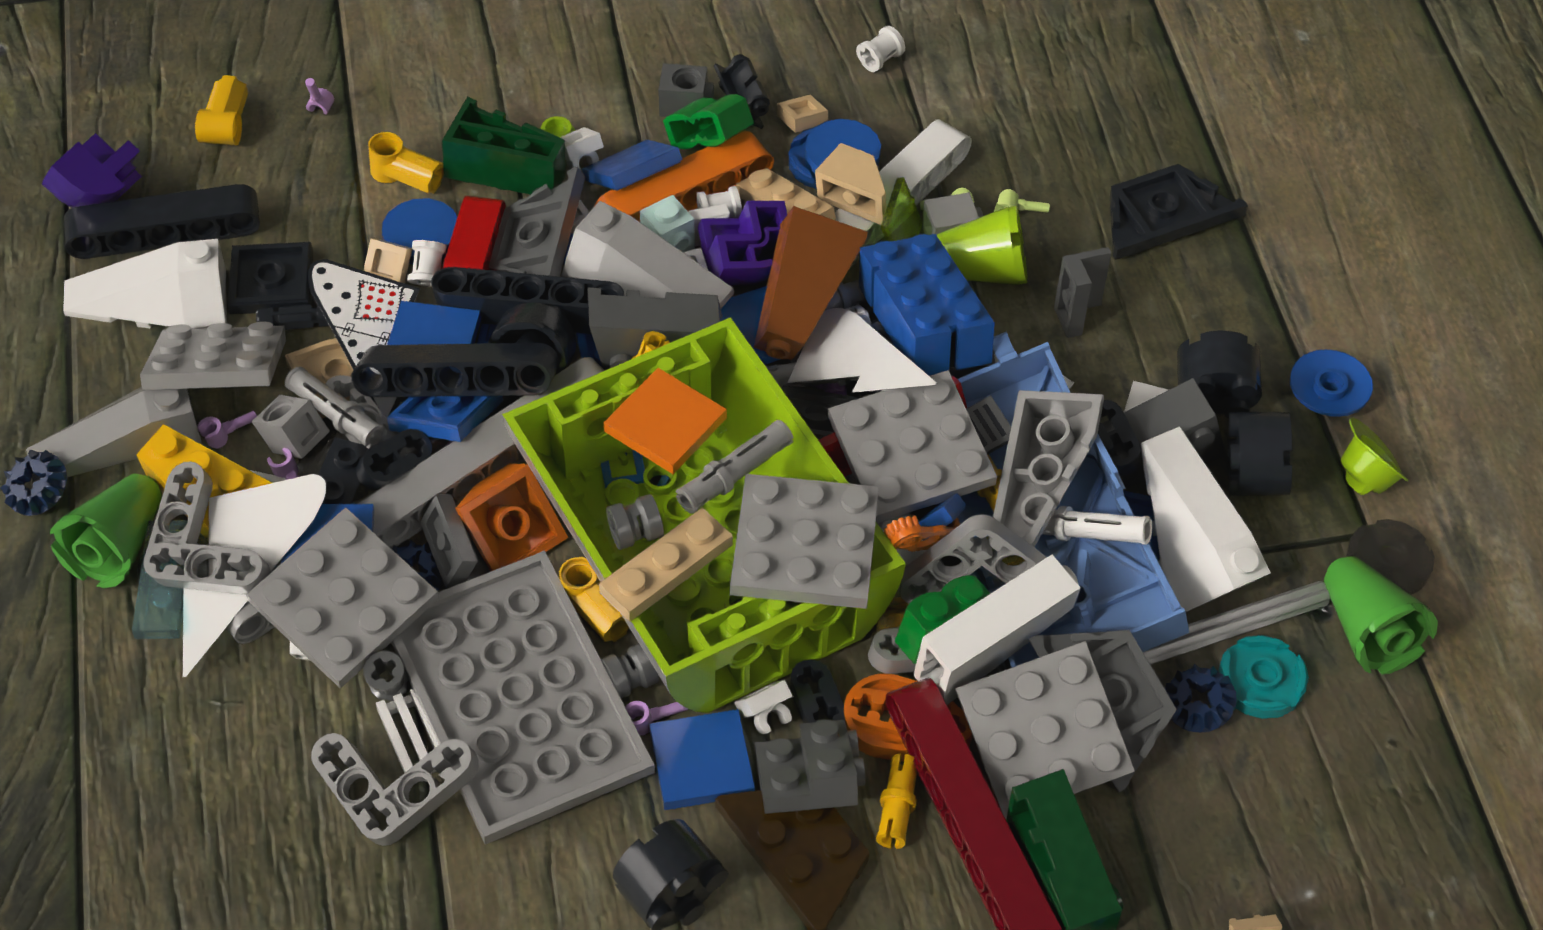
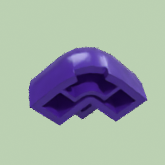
M95 133L83 145L78 141L49 169L42 185L59 201L71 208L116 201L142 177L135 170L137 167L132 164L140 150L128 140L115 152Z
M747 201L739 218L701 219L697 228L708 271L731 287L754 286L767 282L780 224L787 216L785 201Z

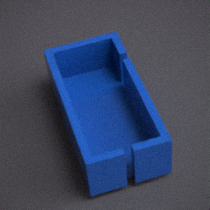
M920 234L913 238L892 242L881 241L875 245L860 247L859 288L870 307H873V312L891 342L901 353L928 376L947 371L950 364L951 332H956L954 366L957 370L992 363L995 322L936 234Z

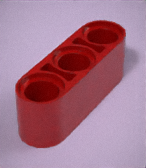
M465 196L463 198L443 268L460 267L490 270L488 266L504 209L506 208L504 200Z

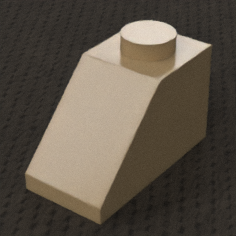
M840 143L815 170L817 197L832 206L884 226L888 221L886 192L874 156Z

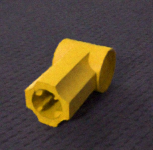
M223 75L222 79L215 81L206 109H199L196 116L195 134L199 143L234 146L239 144L242 134L241 115L248 96L247 84L239 81L236 76Z
M380 132L370 138L368 142L370 173L375 180L382 183L400 181L428 194H434L440 187L444 176L442 162L404 147L402 139L395 133Z
M573 557L564 562L559 570L560 581L576 612L580 614L604 642H615L626 635L629 629L620 612L600 594V580L585 557ZM577 584H585L583 586H574Z

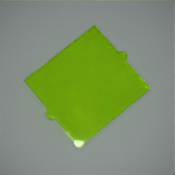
M904 177L896 179L881 224L885 239L890 242L913 238L919 235L922 227V220L915 205V198L911 195Z

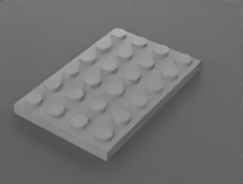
M545 551L438 592L439 599L391 642L397 656L402 660L405 673L438 744L449 739L462 740L476 752L479 758V768L476 775L460 789V792L485 845L655 773V764ZM456 754L449 759L454 770L459 769L462 765L459 760L460 757Z

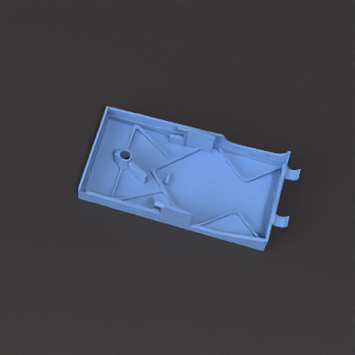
M1007 332L994 336L993 351L999 362L958 379L962 385L967 408L991 395L1010 426H1012L1019 390L1071 393L1048 342L1017 354ZM1098 434L1056 510L1060 506H1070L1073 511L1134 516L1124 496L1123 489H1125L1118 470ZM1008 444L989 454L997 469L1003 470ZM977 491L960 496L966 504L965 509L957 517L960 524L975 515L993 517L994 512L986 498L979 496ZM1042 534L1034 548L1046 557L1053 554L1061 565L1068 566L1076 575L1081 588L1074 608L1039 635L1130 630L1142 652H1145L1189 633L1186 611L1181 607L1149 543L1142 545L1141 543L1104 541L1071 537L1068 541L1057 540L1054 535ZM1010 555L1002 560L1003 563L1010 566H1017L1025 561L1024 558L1017 555ZM983 566L970 574L975 575L990 593L1006 584ZM1028 642L1006 659L1009 668L1039 657L1031 643Z

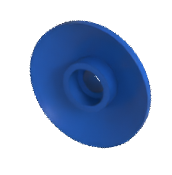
M1316 350L1303 355L1295 362L1290 374V386L1295 397L1308 409L1326 416H1348L1360 411L1370 400L1373 391L1372 378L1367 368L1351 355L1336 350Z

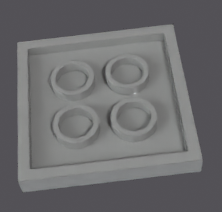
M256 322L248 327L233 328L228 323H217L204 329H191L189 325L183 324L170 326L166 330H162L140 374L142 390L270 386L286 342L285 327L273 326L270 322Z
M949 370L930 376L937 382L936 385L887 389L828 408V418L856 484L879 486L876 512L877 523L944 502L956 493L963 496L996 485L997 475Z
M746 474L730 582V595L867 609L879 486Z
M346 507L246 594L248 602L340 689L363 669L366 660L372 654L382 651L439 599L438 591Z
M1086 641L955 688L998 806L1005 819L1007 817L1012 787L1064 769L1075 794L1135 772Z

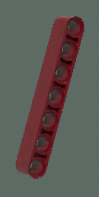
M928 677L888 692L886 694V705L890 717L909 755L914 756V765L996 929L1062 930L935 682Z

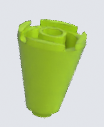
M1008 206L936 234L967 281L1016 285L1028 283L1026 256L1024 257L1023 249L1024 240L1017 206Z

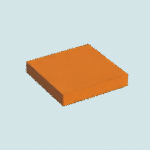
M657 368L604 421V432L671 474H674L727 419V409L660 368Z

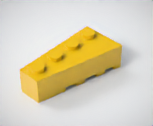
M164 424L136 454L146 476L153 478L158 483L162 495L170 472L177 465L189 461L200 465L211 477L213 485L210 497L272 483ZM193 477L192 482L184 483L183 488L187 490L190 484H196L197 479ZM188 500L186 501V504H188V505H191V504H192V503H190ZM209 502L200 531L208 539Z

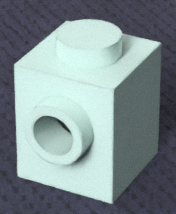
M674 195L640 210V223L678 250H682V252L695 249L694 218Z

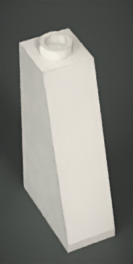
M1053 554L925 635L922 638L914 677L918 681L928 677L931 678L938 687L946 705H948L958 697L955 688L982 679L1029 642L1028 639L1039 635L1074 608L1081 588L1076 575L1068 566L1061 565Z

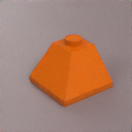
M507 464L477 483L455 508L490 572L542 551L547 552L569 538L528 464Z

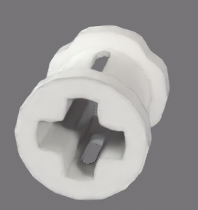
M885 26L874 39L860 43L857 46L856 52L862 65L868 71L875 72L883 67V63L891 57L901 56L905 52V42L894 27Z
M736 186L729 187L728 191L708 195L704 191L697 192L698 209L727 204L730 218L740 217L742 205Z
M427 240L413 241L412 250L415 251L413 271L408 275L407 281L415 285L432 287L431 279L436 272L441 270L442 255L446 253L447 245Z

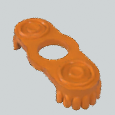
M916 515L912 517L907 516L905 519L900 517L898 521L893 520L891 524H887V527L884 528V533L895 549H906L910 552L928 550L958 527L960 522L956 518L948 526L936 525L926 527L920 526Z

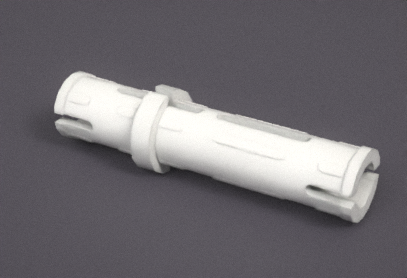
M1060 506L1053 513L1042 534L1054 535L1057 540L1068 541L1071 537L1147 545L1152 535V520L1149 519V516L1140 517L1073 511L1070 506Z

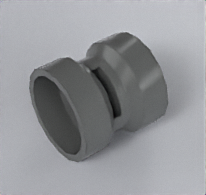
M651 494L638 497L634 504L627 506L621 503L607 506L606 513L609 527L619 550L632 547L635 541L643 538L652 541L664 536L661 516Z
M639 643L629 647L627 653L623 655L611 654L601 658L621 699L629 696L634 688L639 686L648 688L659 683L658 673Z

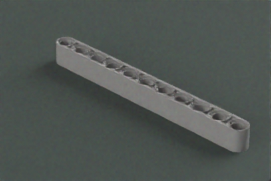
M584 357L556 374L548 389L542 394L522 396L473 428L461 442L453 441L419 463L415 468L359 502L358 504H373L374 506L373 533L392 549L393 544L398 546L423 530L420 521L436 494H451L457 507L469 491L480 481L509 463L523 464L526 462L504 425L502 414L605 370L591 357ZM281 560L272 571H274L281 564ZM247 601L226 629L238 643L246 644L258 639L275 626Z

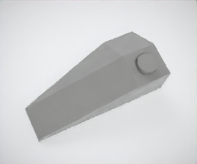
M599 201L575 228L561 277L617 283L624 290L625 296L627 290H639L640 297L665 298L666 292L718 295L721 308L734 294V289L686 254L632 216L602 201Z
M142 387L30 446L26 451L27 455L29 450L37 452L49 451L63 462L67 471V477L138 459L136 454L163 424L198 443L201 442L188 389L142 390ZM34 473L32 474L33 483L40 480V477Z
M1019 390L993 518L1033 547L1038 542L1097 438L1104 402L1102 394Z

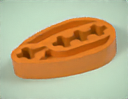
M882 673L868 676L851 688L844 703L845 724L847 730L857 731L858 745L861 752L875 758L891 760L893 755L901 754V761H904L905 754L909 753L891 717L888 722L880 720V716L884 710H888L886 705V694L888 692L917 681L896 674ZM952 701L947 707L969 747L972 733L964 711ZM862 705L870 706V711H868L866 716L858 715V710L862 708Z

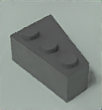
M588 288L589 326L604 370L629 361L633 356H636L643 337L647 332H660L667 337L665 341L669 340L671 343L723 321L718 295L666 292L665 298L640 297L639 290H627L626 296L601 295V288Z
M1194 378L1124 412L1139 444L1180 426L1204 463L1226 457L1216 415ZM1111 420L1102 423L1107 433L1114 430ZM1121 443L1114 445L1116 453L1121 460L1129 457ZM1143 461L1139 469L1134 473L1126 476L1119 475L1125 487L1146 481Z

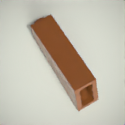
M796 206L792 207L780 224L754 348L765 351L767 355L776 359L792 360L821 318L859 253L860 247L866 241L867 231Z

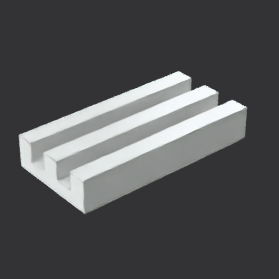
M410 689L411 694L403 697L401 693L393 696L394 701L387 704L385 700L376 702L377 711L404 773L413 765L391 715L399 712L419 760L428 753L408 708L415 706L433 748L439 745L413 689Z

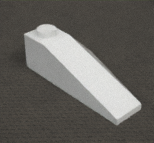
M217 238L177 242L65 280L64 314L65 316L109 323L117 319L135 321L137 327L149 329L152 324L168 327L183 324L189 325L191 329H204L213 324L227 323L226 267L219 240Z
M1180 426L1142 442L1140 445L1147 493L1151 496L1154 521H1152L1153 536H1157L1160 554L1158 562L1181 607L1187 612L1270 574L1271 572L1251 531Z

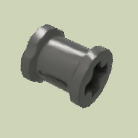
M379 651L372 654L366 660L363 667V675L372 694L378 700L392 702L394 701L393 696L400 693L404 696L407 693L409 680L399 656L390 651ZM387 671L394 678L386 682L385 679L380 677L382 672Z

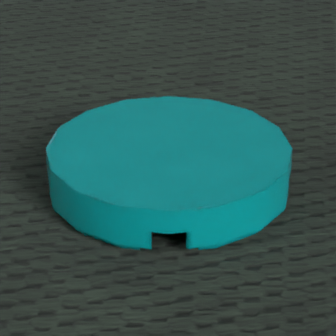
M1265 635L1246 636L1238 640L1236 645L1231 646L1229 650L1227 649L1223 653L1218 672L1224 676L1228 675L1236 690V709L1246 715L1261 719L1279 718L1294 711L1305 695L1309 676L1306 664L1299 654L1296 656L1294 652L1289 650L1290 646L1280 639Z

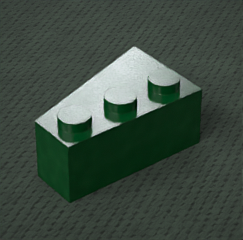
M468 96L442 139L445 178L530 195L545 184L552 190L562 184L565 178L564 139L526 122L522 127L506 120V113L497 109L493 114L477 107V100Z
M1064 769L1012 787L1006 821L1062 930H1116L1121 912L1123 911L1122 898L1117 888L1110 883Z

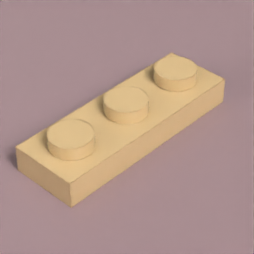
M768 168L757 170L751 173L748 178L736 184L740 198L746 202L785 201L787 214L793 206L836 220L833 206Z
M702 507L599 583L600 594L631 622L733 545V535Z

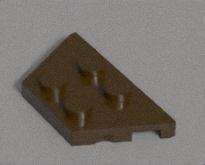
M761 790L724 794L715 798V808L807 929L828 930V925L839 907L843 906L850 894V887L854 880L859 878L869 861L868 849L837 810L831 807L765 814Z

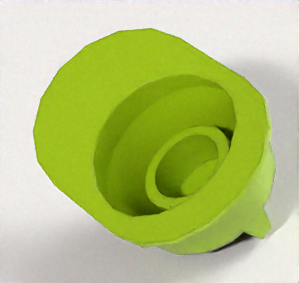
M1354 417L1350 418L1349 424L1354 437L1341 458V463L1346 469L1347 483L1359 495H1365L1370 491L1380 494L1402 478L1408 482L1409 479L1402 474L1396 459L1384 442L1360 420Z

